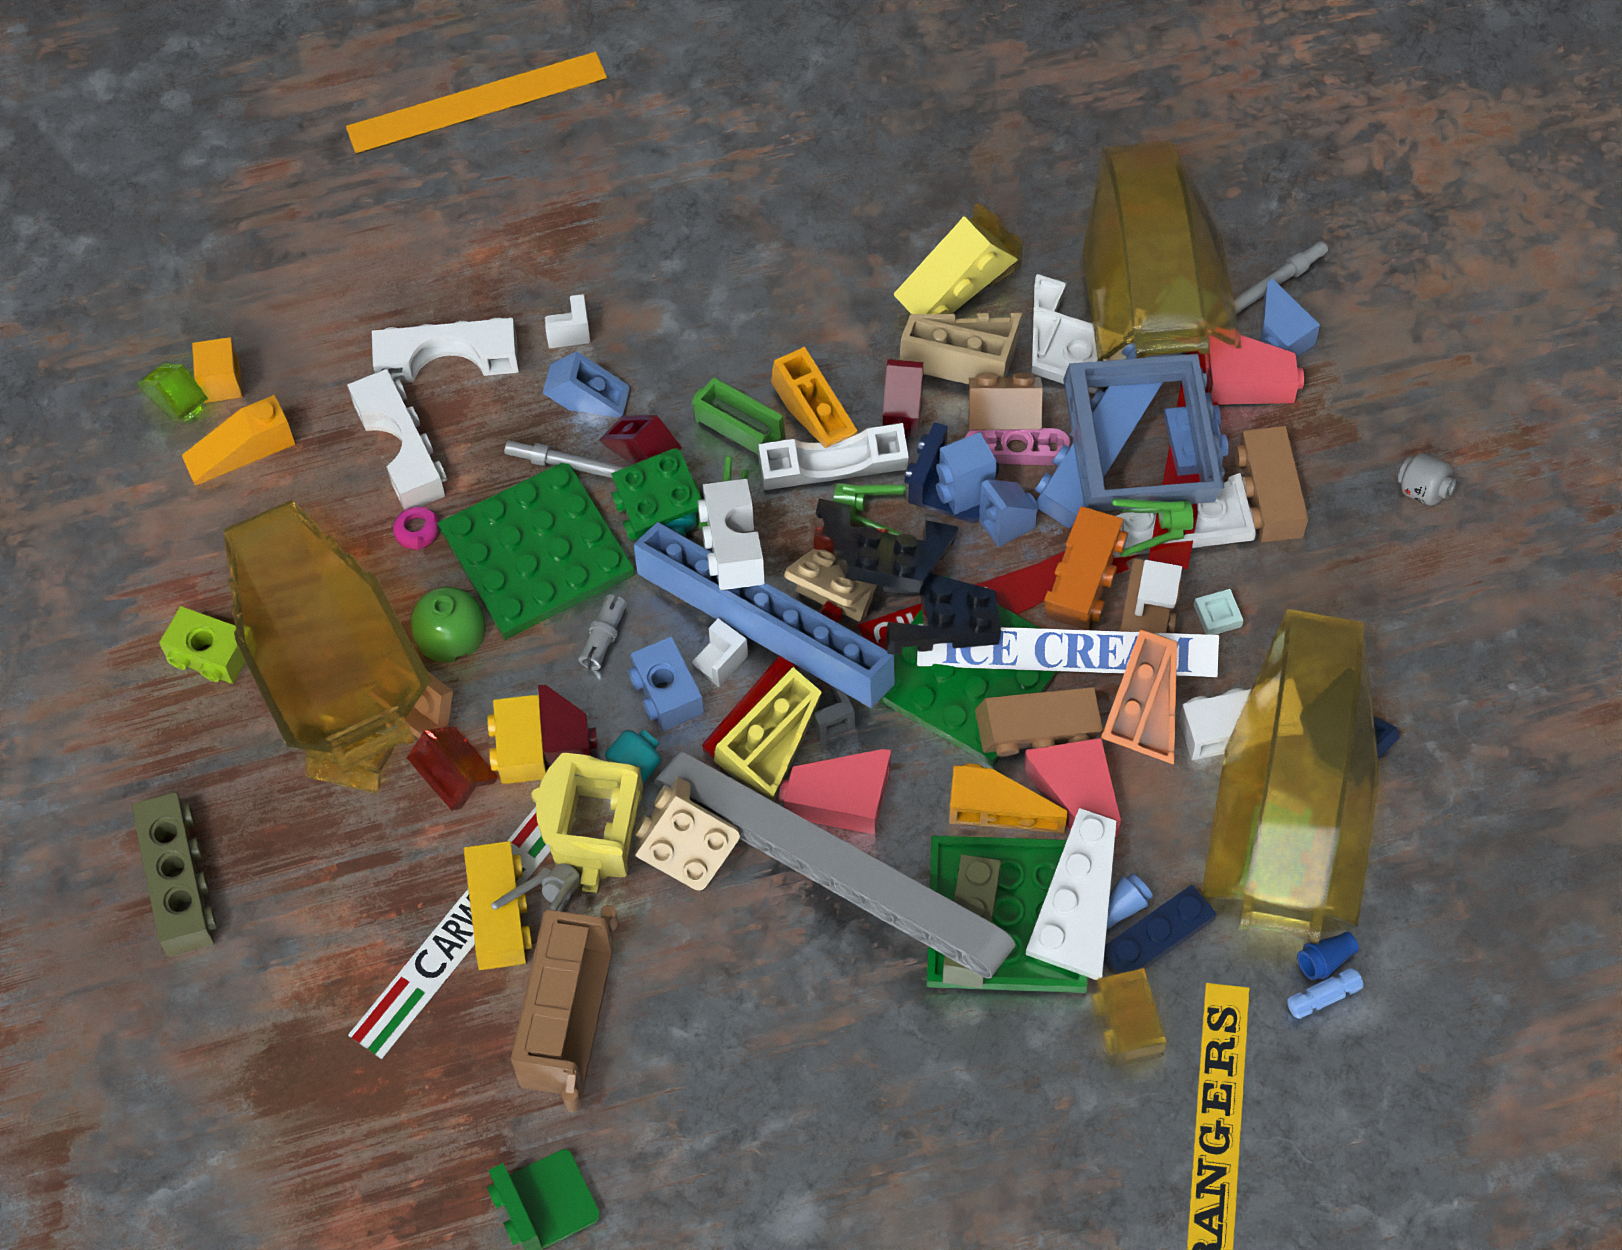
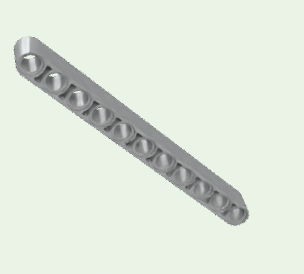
M679 751L654 780L659 790L665 785L670 787L677 776L691 783L690 801L736 826L740 831L739 839L982 977L991 978L1015 947V942L1010 935L995 924L687 753Z

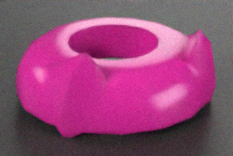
M420 506L410 507L396 517L393 524V535L396 541L404 548L421 550L437 538L440 531L437 524L440 522L439 517L428 508ZM420 518L425 521L424 527L417 532H410L405 529L406 524L412 519Z

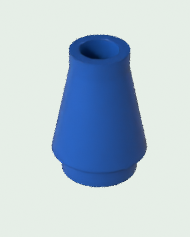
M1350 932L1306 943L1297 954L1298 964L1302 972L1309 979L1316 980L1319 978L1324 980L1348 958L1358 953L1359 946L1357 940Z

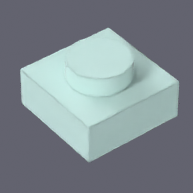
M1230 589L1195 598L1194 608L1206 635H1216L1242 627L1243 618Z

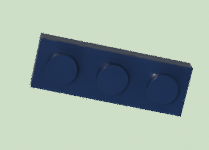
M1190 885L1107 943L1104 950V963L1124 985L1216 919L1217 913L1196 888Z

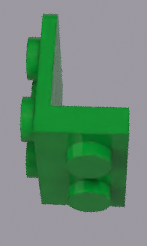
M671 449L611 473L617 489L611 492V496L618 513L625 511L628 516V520L623 521V525L630 542L640 539L657 522L664 525L698 511L697 500H701V497L679 449Z
M561 1149L510 1175L504 1163L488 1170L493 1183L486 1186L496 1209L504 1206L510 1220L503 1222V1225L513 1246L521 1242L524 1250H543L596 1224L600 1219V1213L571 1152L567 1149Z

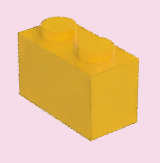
M539 695L494 699V714L487 715L489 736L496 739V748L489 749L491 770L499 772L502 784L542 780L547 772V767L543 755Z

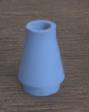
M1132 873L1127 878L1122 876L1111 890L1107 918L1108 930L1118 922L1148 907L1147 902L1153 895L1136 874Z

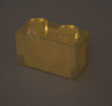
M1144 968L1098 978L1095 994L1090 996L1095 1017H1102L1106 1029L1101 1032L1103 1046L1107 1055L1113 1054L1116 1066L1119 1067L1164 1056L1167 1041Z

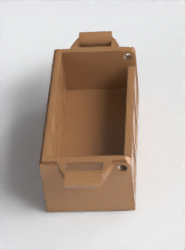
M611 905L601 908V917L547 909L543 912L511 1055V1062L521 1088L561 1094L565 1108L570 1112L577 1111L581 1106L579 1097L583 1094L611 962L613 934L619 926L616 910Z

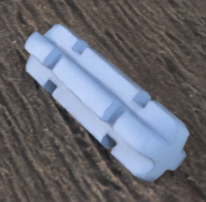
M1349 968L1339 973L1336 979L1333 976L1306 989L1303 995L1299 992L1289 997L1287 1004L1292 1015L1301 1019L1311 1014L1314 1008L1318 1011L1345 998V993L1347 992L1351 995L1361 990L1364 983L1359 972Z

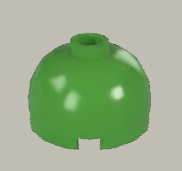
M444 586L434 588L424 594L413 607L410 618L412 637L418 649L424 656L438 662H455L456 657H461L466 653L470 656L481 645L486 632L485 620L480 605L471 594L455 587Z

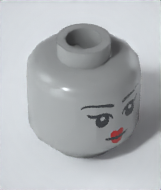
M1423 452L1414 457H1408L1398 475V483L1401 484L1403 494L1429 506L1438 504L1443 498L1448 499L1455 489L1456 479L1452 478L1453 470L1451 464Z

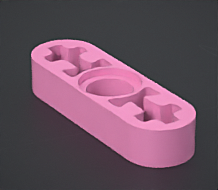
M1055 428L970 430L966 434V437L981 432L999 464L1055 465L1052 461L1063 444L1068 447L1070 446L1068 435L1064 431ZM1012 440H1021L1027 445V448L1022 452H1013L1008 449L1007 444ZM997 441H1001L1000 451H996ZM1034 442H1038L1037 451H1033ZM1049 443H1056L1057 451H1050Z

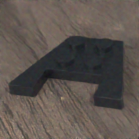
M819 498L816 508L817 517L822 518L824 521L823 530L826 537L832 538L834 543L833 552L846 579L915 593L921 592L934 573L939 560H943L947 554L948 547L954 544L958 533V526L926 520L922 541L909 534L893 535L880 532L874 527L865 526L858 528L850 526L851 505Z
M932 574L920 593L881 586L882 591L920 595L924 625L888 622L886 630L887 654H902L903 647L918 646L917 650L919 652L932 651L934 644L952 643L954 649L999 644L1001 627L995 590Z

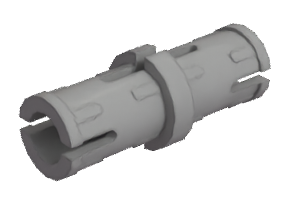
M606 595L597 620L591 622L588 629L590 636L582 654L578 658L583 666L588 668L590 661H593L591 669L598 670L601 668L610 643H614L618 636L616 629L628 606L627 602L621 597H618L616 604H614L615 595Z

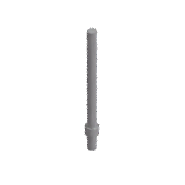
M1319 241L1303 253H1295L1285 260L1284 266L1202 320L1183 350L1205 336L1206 326H1220L1263 297L1267 282L1271 279H1274L1280 285L1292 276L1298 277L1309 270L1311 263L1328 252L1326 244Z
M508 440L504 451L507 455L529 459L531 464L546 467L548 464L557 465L562 462L570 464L574 470L612 478L611 473L626 467L551 450V446L535 443L532 446ZM697 483L701 498L704 499L703 484Z

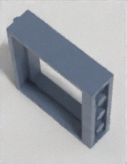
M1198 354L1069 363L1063 382L1084 507L1096 511L1137 509L1112 505L1113 499L1164 502L1190 501L1191 504L1216 501L1221 489L1225 488L1223 481L1225 470L1222 466L1219 467L1218 465L1219 438L1217 433H1212L1213 405L1211 400H1206L1204 389L1207 386V373H1203V369L1200 368ZM1182 381L1200 482L1105 490L1088 388Z

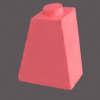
M1206 326L1203 355L1205 372L1207 373L1208 393L1211 394L1213 403L1218 402L1217 405L1295 403L1297 390L1303 389L1304 371L1302 367H1297L1296 353L1216 326Z
M1101 738L1025 750V774L1044 798L1067 810L1066 826L1070 831L1077 812L1081 808L1116 820L1115 837L1119 836L1121 818Z
M880 749L793 766L789 780H782L778 801L784 803V808L809 822L875 835L891 769V750Z

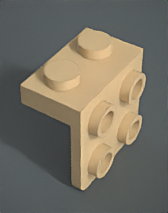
M812 549L787 567L784 574L786 579L797 584L796 592L823 605L826 601H831L834 606L842 610V614L859 622L866 618L877 586L871 583L846 579L835 556L826 550Z
M677 776L670 787L665 785L658 793L654 802L656 808L651 816L644 815L637 824L633 834L637 837L635 856L694 890L701 891L706 888L738 842L740 831L736 826L690 801L691 783Z

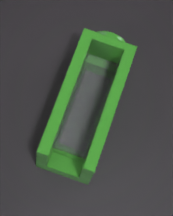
M714 377L694 395L692 404L695 420L698 424L701 422L755 452L757 455L758 444L786 439L783 415Z

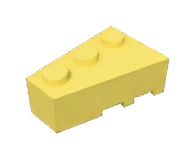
M964 216L893 295L911 314H953L1018 259L991 231Z
M793 667L716 745L714 762L737 782L775 802L782 780L786 778L814 717V712L817 711L822 691Z

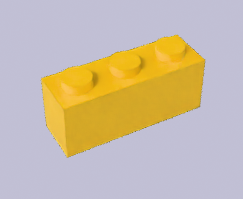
M510 841L464 847L479 971L526 964L524 950L532 949L529 925L521 926L520 914L528 913L525 893L496 910L491 907L494 901L517 888L515 878L523 877L520 854L512 855Z

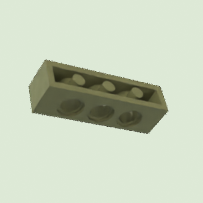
M177 792L131 804L160 945L168 957L213 945L214 941L211 930L217 929V922L212 906L206 907L204 895L210 894V889L205 872L198 871L197 861L202 860L203 857L197 837L191 838L189 827L195 826V819L190 804L183 805ZM176 835L171 842L162 843L167 836ZM179 868L184 869L180 875L169 877L172 871ZM191 903L187 910L176 912V909L181 904Z

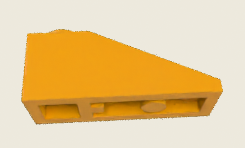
M805 347L773 360L771 377L773 387L788 411L824 448L857 434L856 427Z
M272 395L238 410L181 456L194 485L197 486L295 445L288 421L275 395Z
M974 763L964 764L963 766L954 765L949 824L1065 834L1067 810L994 769L984 768Z

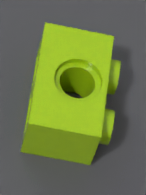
M182 606L179 607L159 642L167 662L181 670H185L188 667L199 671L208 680L214 682L223 680L231 684L235 682L254 648L247 630ZM211 645L208 649L199 651L202 647Z

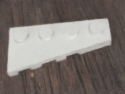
M1079 808L1026 949V955L1100 982L1102 981L1116 820Z

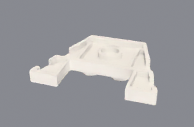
M1037 274L1034 285L1031 373L1064 384L1063 379L1069 363L1125 359L1126 356L1121 354L1132 335L1139 338L1143 329L1139 328L1138 325L1149 309L1136 305L1125 333L1113 331L1057 313L1066 292L1067 283ZM1107 386L1090 387L1088 392L1095 394L1098 389L1103 391Z

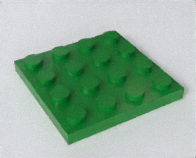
M561 462L437 523L442 536L503 640L635 576L634 568L570 464Z
M997 604L1000 627L1041 629ZM922 609L911 624L924 625ZM918 646L903 647L902 654H893L895 685L879 702L993 767L999 756H997L996 752L983 753L975 709L985 698L1045 692L1059 671L963 668L933 663L932 666H917Z
M931 835L930 889L953 902L961 854L1001 860L992 923L1010 935L1015 942V947L991 978L984 977L982 989L1087 992L1086 976L1026 955L1027 946L1067 840ZM928 946L927 987L981 989L943 983L945 955Z

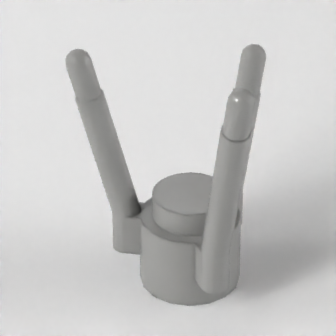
M563 863L556 865L552 871L543 868L537 876L494 901L491 907L496 910L537 885L542 884L543 896L552 903L549 910L562 912L569 903L570 896L580 886V875L572 866Z

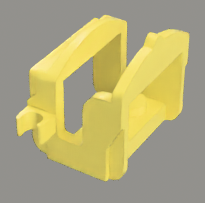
M562 753L547 770L540 787L534 789L531 793L532 799L536 803L538 827L544 843L549 844L555 866L561 863L572 866L581 876L580 884L583 885L582 891L598 893L600 879H606L608 876L620 878L627 876V860L638 805L642 801L644 789L640 767L607 762L588 755ZM579 795L611 800V810H614L615 814L613 823H606L604 839L571 835Z

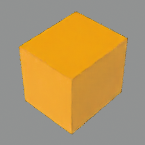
M232 338L192 343L194 378L203 402L210 403L243 398L240 361Z

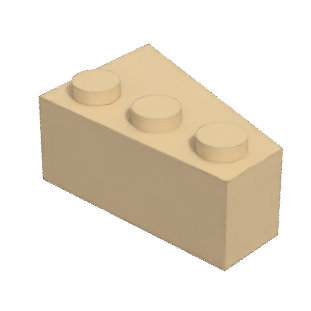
M977 313V318L955 319V314H910L901 337L899 360L924 362L923 374L969 384V378H976L980 373H994L998 377H1007L1019 343L1022 313H1011L1010 318H989V313Z

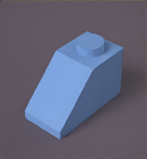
M1271 279L1267 282L1263 301L1260 341L1294 352L1297 358L1316 344L1320 324L1274 279Z
M576 351L550 364L543 394L569 411L621 417L624 413L630 386Z
M987 479L981 483L979 522L997 547L1035 529L1038 505L1029 492L1025 493L1017 482Z

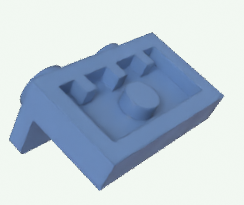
M1205 393L1206 400H1211L1212 402L1211 394ZM1213 405L1211 428L1212 433H1217L1219 438L1217 460L1220 467L1223 456L1228 455V441L1225 434H1220L1221 414L1219 406ZM1187 407L1165 409L1164 422L1177 476L1197 474L1198 467Z

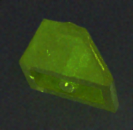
M162 363L136 383L139 390L170 419L190 420L201 412L202 407L200 405L208 399L183 364Z

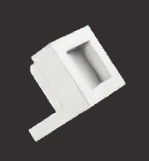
M584 294L570 296L571 313L545 317L549 349L591 343Z
M1150 560L1144 561L1135 610L1136 616H1142L1144 604L1166 608L1175 607L1182 566Z
M718 618L708 628L710 643L692 661V666L696 671L720 687L748 658V647L745 637Z

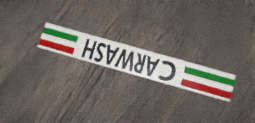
M536 807L508 839L511 842L512 855L520 854L523 877L515 878L516 887L527 881L550 852L549 844L544 843L538 827ZM468 889L348 1034L349 1037L382 1059L475 945Z

